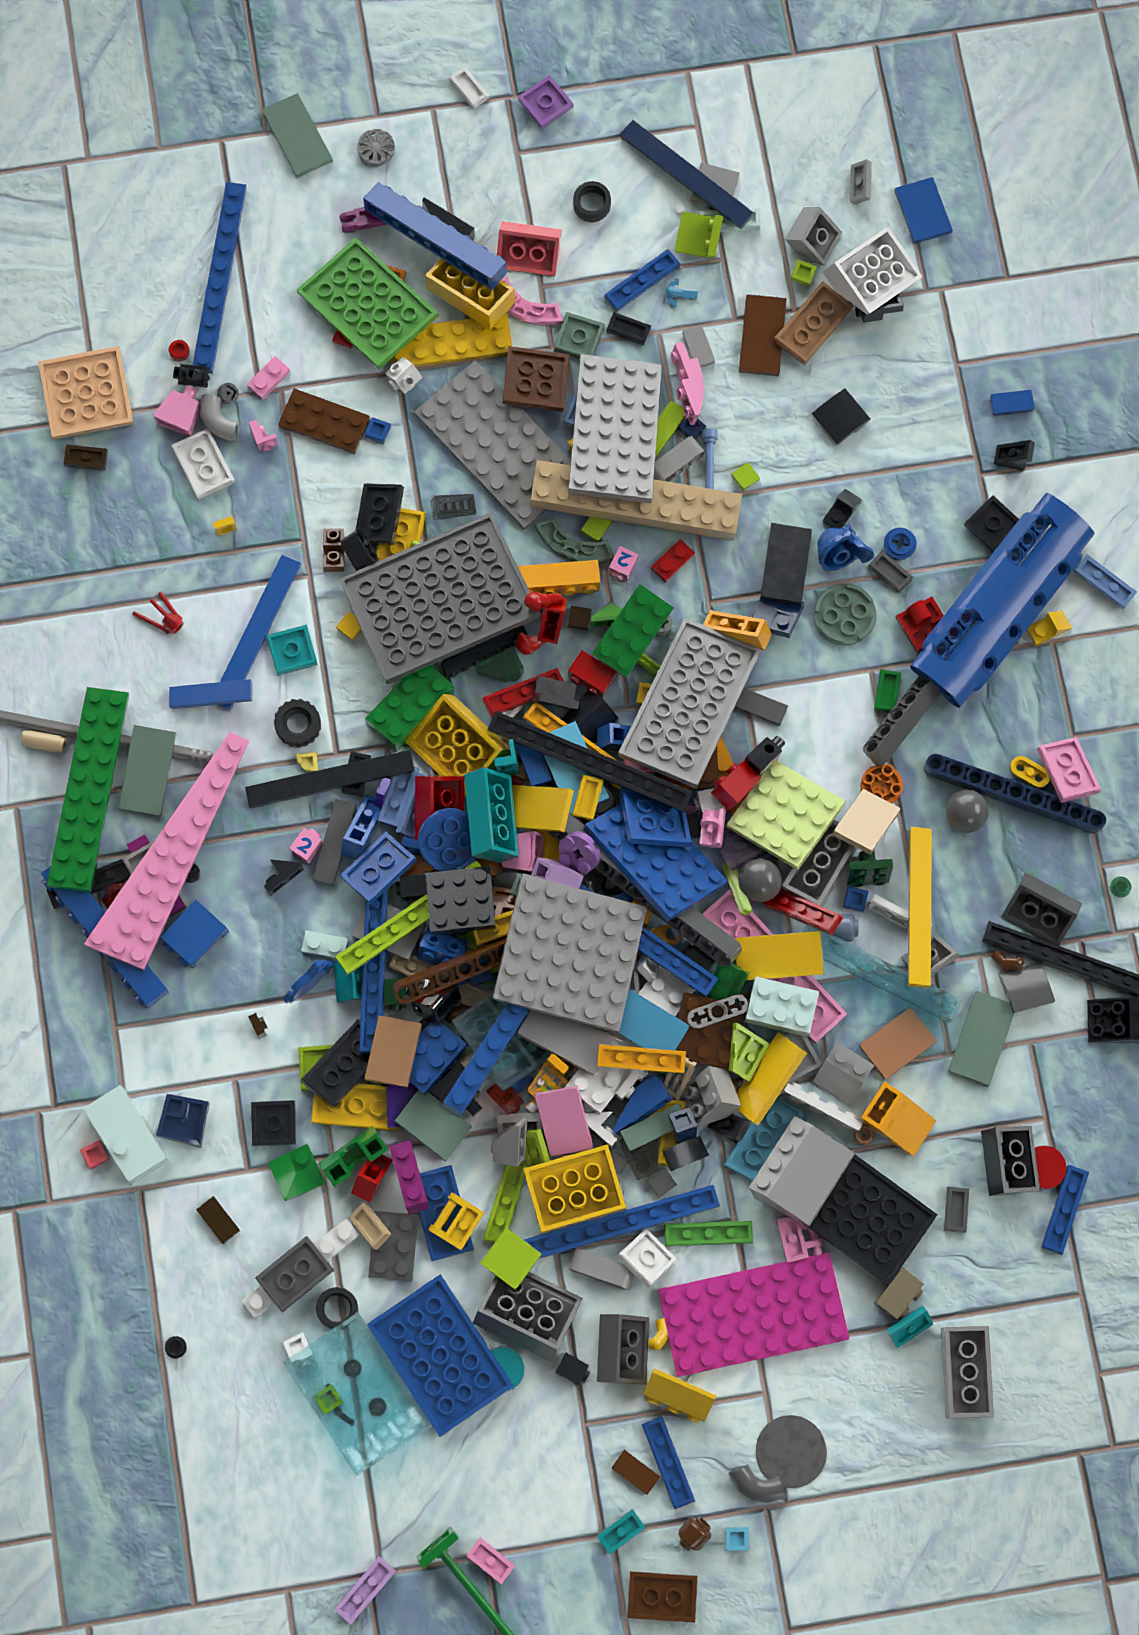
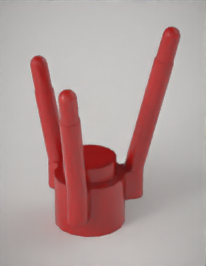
M161 591L158 594L171 613H167L153 599H150L149 602L164 616L162 620L164 625L135 611L132 612L134 616L161 629L167 635L169 633L172 635L176 634L184 625L183 618L175 611Z

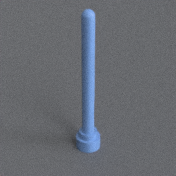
M704 429L701 431V440L705 444L706 488L714 489V444L718 440V431L716 429Z

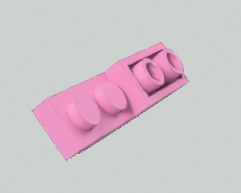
M683 342L675 343L670 356L672 363L676 365L678 379L681 382L677 389V397L683 404L684 415L689 419L690 425H695L703 402L704 386L698 358L689 359Z

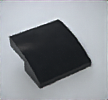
M846 388L835 394L812 413L837 445L841 444L853 432L856 433L871 420Z

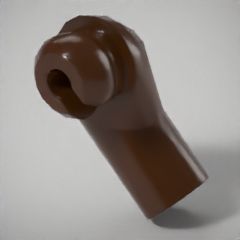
M999 950L991 956L1004 971H1017L1024 964V960L1020 956L1006 958Z
M459 1004L450 1011L446 1020L448 1023L453 1024L452 1022L456 1021L460 1016H464L471 1011L475 1014L477 1008Z

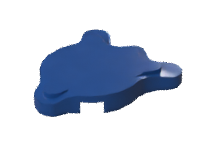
M330 960L315 961L308 971L291 986L293 991H288L283 997V1001L286 1004H291L296 999L305 995L329 973V970L334 966L333 962Z

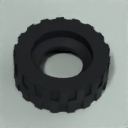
M291 699V701L284 702L278 708V711L275 713L274 726L279 739L284 744L301 748V746L305 747L313 743L316 737L318 738L319 731H321V719L316 707L311 705L309 701ZM293 714H303L308 720L307 728L301 733H294L287 726V721Z

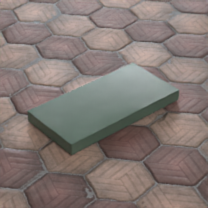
M298 93L262 109L265 119L297 178L333 162L330 152Z
M138 725L133 726L119 803L120 809L162 815L176 732Z
M977 990L975 991L948 1072L988 1087L990 1086L1014 1016L1009 1002Z

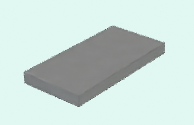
M530 1010L517 1033L518 1036L555 1054L557 1057L592 1076L595 1075L599 1068L597 1066L598 1044L612 1045L615 1037L594 1026Z

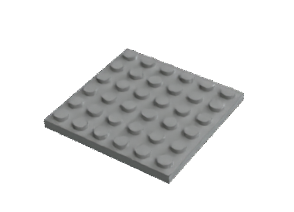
M522 874L492 999L618 1033L620 1031L647 907Z

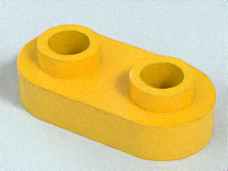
M1017 756L1010 763L1009 770L1011 774L1033 788L1042 789L1050 781L1046 769L1027 757ZM1021 765L1023 771H1018L1016 766ZM1035 776H1040L1042 781L1037 782Z

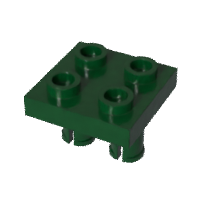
M873 850L871 855L860 851V861L849 862L846 874L847 886L862 887L865 884L882 886L889 883L893 869L892 859L876 860L875 851Z

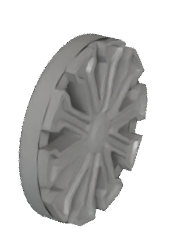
M382 129L367 130L358 140V154L369 165H383L390 161L395 153L394 140L388 132Z

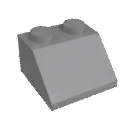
M803 207L785 240L797 253L820 265H824L843 232L821 207Z
M837 1042L812 1082L845 1103L850 1104L874 1064Z

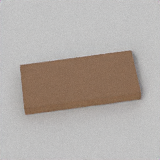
M822 281L775 336L773 341L805 366L849 314L854 305Z

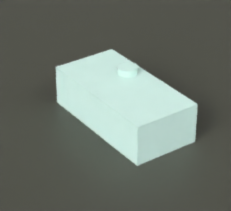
M121 1085L83 1108L130 1184H134L169 1161L126 1090Z

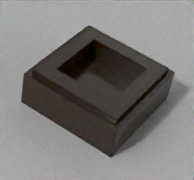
M571 605L568 627L588 631L592 609Z

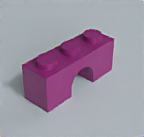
M411 1141L389 1146L408 1215L429 1209Z

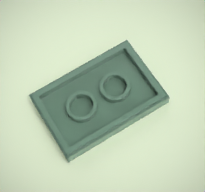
M417 1090L394 1122L446 1162L472 1126L461 1117L458 1118L441 1107L443 1103L429 1092L424 1095L421 1091Z

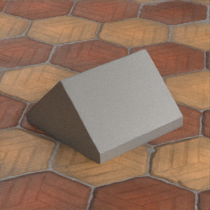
M937 934L931 936V977L954 962L959 956L958 952ZM906 953L901 958L908 967V953Z

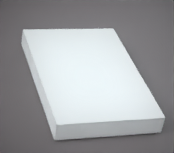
M208 428L171 445L198 500L235 483Z

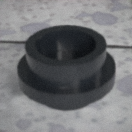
M173 1336L165 1343V1352L171 1358H181L187 1351L186 1341L179 1336Z

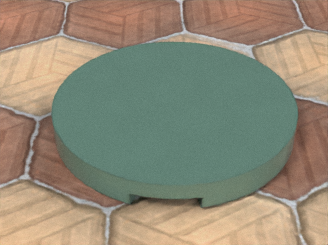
M853 584L829 587L819 596L814 608V621L818 631L824 638L838 645H853L864 640L873 630L877 618L872 597L864 589Z

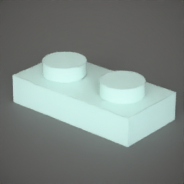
M306 931L301 952L335 959L336 955L347 948L348 938Z

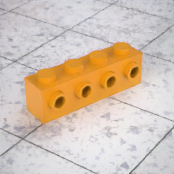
M598 560L518 566L530 592L558 593L571 596L575 593L593 594L600 591Z

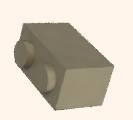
M901 1268L874 1304L892 1319L897 1320L899 1317L903 1319L910 1310L908 1305L912 1299L916 1302L923 1293L921 1287L924 1284L907 1270Z

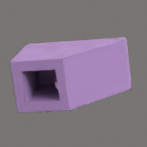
M539 857L531 874L534 877L578 889L583 879V875L560 862Z

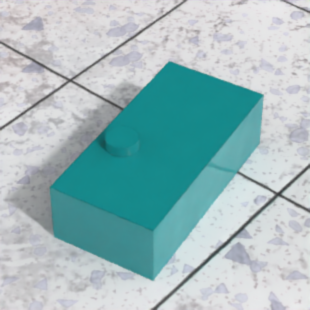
M485 767L464 774L472 856L496 863L519 857L511 776Z

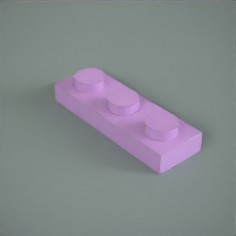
M379 1556L334 1610L349 1624H352L396 1570Z

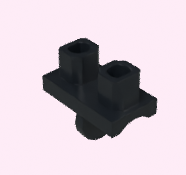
M180 364V367H174L173 379H177L179 385L208 388L207 382L210 380L208 373L211 367Z

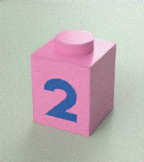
M620 546L609 566L611 577L620 582L622 580L628 582L638 562L639 554Z
M303 828L289 848L291 853L309 864L323 844L322 839H320L321 835L313 829L308 831Z

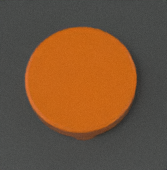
M874 765L863 774L860 790L862 792L865 789L893 804L902 793L903 781L898 771L892 765Z

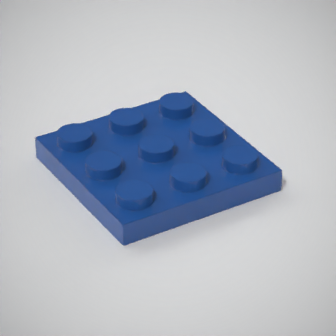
M623 787L620 788L619 794L628 843L678 847L690 846L692 842L685 811L683 813Z

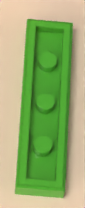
M752 1221L664 1224L665 1247L753 1243Z

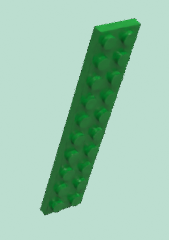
M87 687L47 881L49 888L91 893L130 696L129 692Z

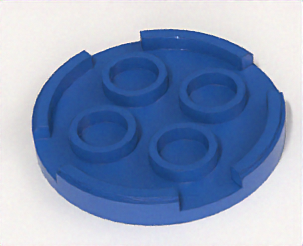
M455 808L441 809L431 814L422 824L418 834V848L422 858L432 868L438 871L465 869L477 858L472 856L469 819L466 812Z

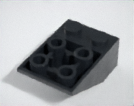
M1139 996L1087 1000L1089 1043L1139 1044Z

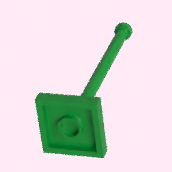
M452 1527L447 1529L417 1555V1560L423 1568L436 1558H441L502 1635H514L448 1554V1547L459 1539Z

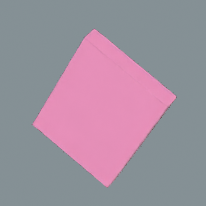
M1077 737L1038 746L1037 752L1061 803L1100 793L1101 788Z
M578 1085L535 1094L550 1157L593 1149Z

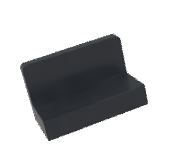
M541 676L536 677L532 701L567 709H578L579 701L574 700L575 684Z

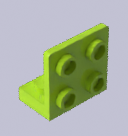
M683 211L675 252L714 259L723 216L715 215L710 217Z

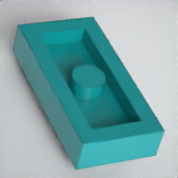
M922 1305L886 1330L893 1344L898 1349L934 1324L928 1311Z
M632 1509L598 1534L597 1538L610 1555L646 1527Z

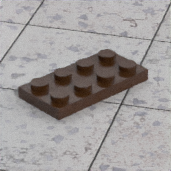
M293 388L278 425L280 428L356 454L369 423L370 415Z

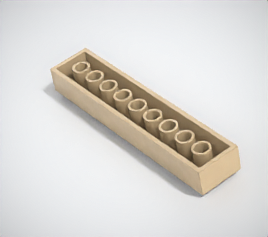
M537 460L529 507L734 540L736 535L742 494L655 479L653 480L651 503L568 493L570 465Z

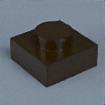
M256 1013L248 1016L258 1038L267 1036L265 1029L268 1027L263 1016L258 1018Z

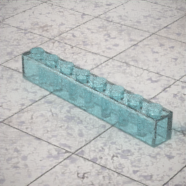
M808 925L803 930V932L820 931ZM821 931L824 961L948 1023L954 1020L963 1001L962 999L932 984L929 988L908 986V972Z

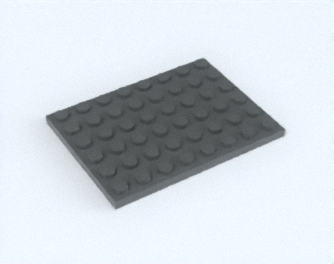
M492 512L339 578L386 684L541 617L540 611L531 610L524 603L525 597L530 591Z

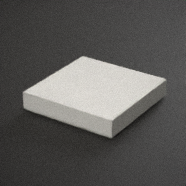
M647 1228L617 1256L647 1288L677 1260Z

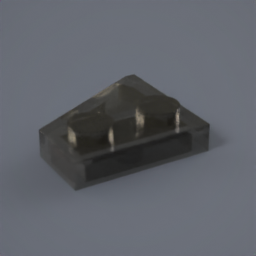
M658 1138L629 1152L624 1140H619L637 1181L658 1171Z

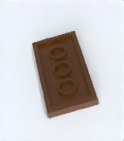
M746 294L739 372L771 376L780 375L782 348L773 339L784 327L787 298Z

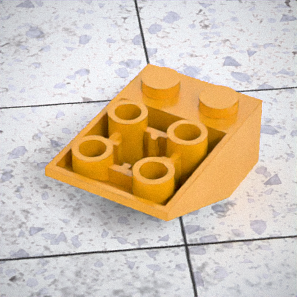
M884 1081L858 1121L914 1157L937 1120L902 1092Z

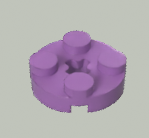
M575 831L572 834H567L560 841L559 861L570 869L585 875L598 865L600 851L599 848H595L593 845L594 840L583 832Z

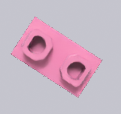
M703 809L700 836L701 847H722L726 813L724 809Z

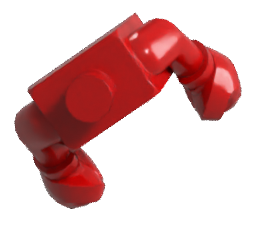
M530 592L525 597L524 603L526 607L537 612L543 608L537 636L534 634L527 636L522 632L517 636L518 639L515 642V646L521 654L530 655L547 642L558 644L567 599L561 594Z

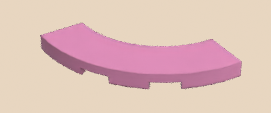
M504 277L502 281L511 286L508 277ZM515 291V304L507 313L523 322L534 325L551 326L563 323L558 303H531L523 299Z

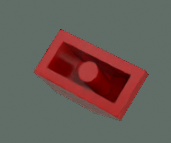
M382 1154L372 1162L367 1160L357 1175L351 1194L370 1203L380 1188L393 1159Z

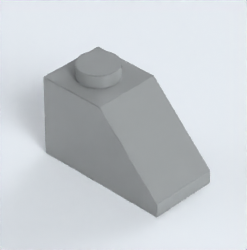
M527 1118L519 1120L492 1142L491 1153H493V1162L517 1167L525 1159Z

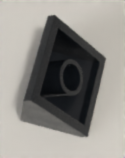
M587 691L578 700V709H570L561 720L566 724L576 721L581 735L596 744L597 729L608 723H615L619 718L603 698Z

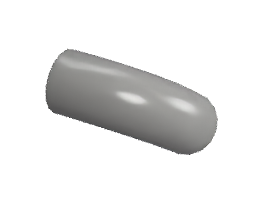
M203 394L200 401V415L206 428L217 437L235 442L238 433V421L226 419L220 411L221 398L211 394Z

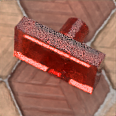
M505 1080L498 1085L495 1083L486 1090L489 1097L507 1116L518 1113L520 1105L524 1103L522 1097Z

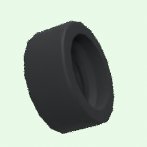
M596 181L584 182L575 190L573 208L580 219L586 222H598L604 219L610 212V191L602 183ZM586 193H598L603 197V207L596 211L586 210L580 204L581 197Z
M329 1288L317 1300V1317L329 1329H346L353 1324L358 1315V1302L354 1295L345 1288ZM336 1295L345 1297L350 1303L349 1315L346 1319L339 1322L328 1319L324 1311L327 1300Z

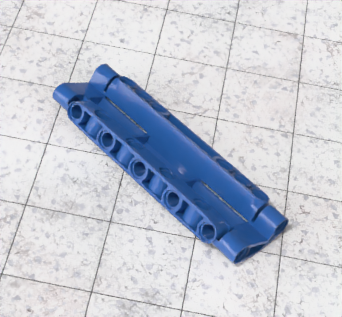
M1045 493L1031 512H1026L1022 515L924 640L923 651L911 664V670L922 678L930 679L952 705L960 708L972 692L978 691L984 686L1080 562L1082 550L1095 535L1093 529L1072 508L1052 494ZM1051 524L1050 528L1046 531V533L1043 535V537H1042V538L1039 540V542L1035 545V547H1034V548L1032 549V551L1028 554V556L1025 558V560L1021 563L1020 566H1018V565L1020 564V562L1024 559V557L1027 555V553H1028V552L1031 550V548L1034 546V544H1035V543L1038 541V539L1041 537V535L1045 532V530L1048 528V526ZM978 618V620L975 622V624L972 626V628L968 631V633L965 635V637L961 640V642L957 645V647L954 649V651L950 654V656L947 658V660L944 661L945 658H946V657L949 655V653L952 651V649L956 646V644H957V643L960 641V639L963 637V635H964V634L967 632V630L970 628V626H971V625L974 623V621Z

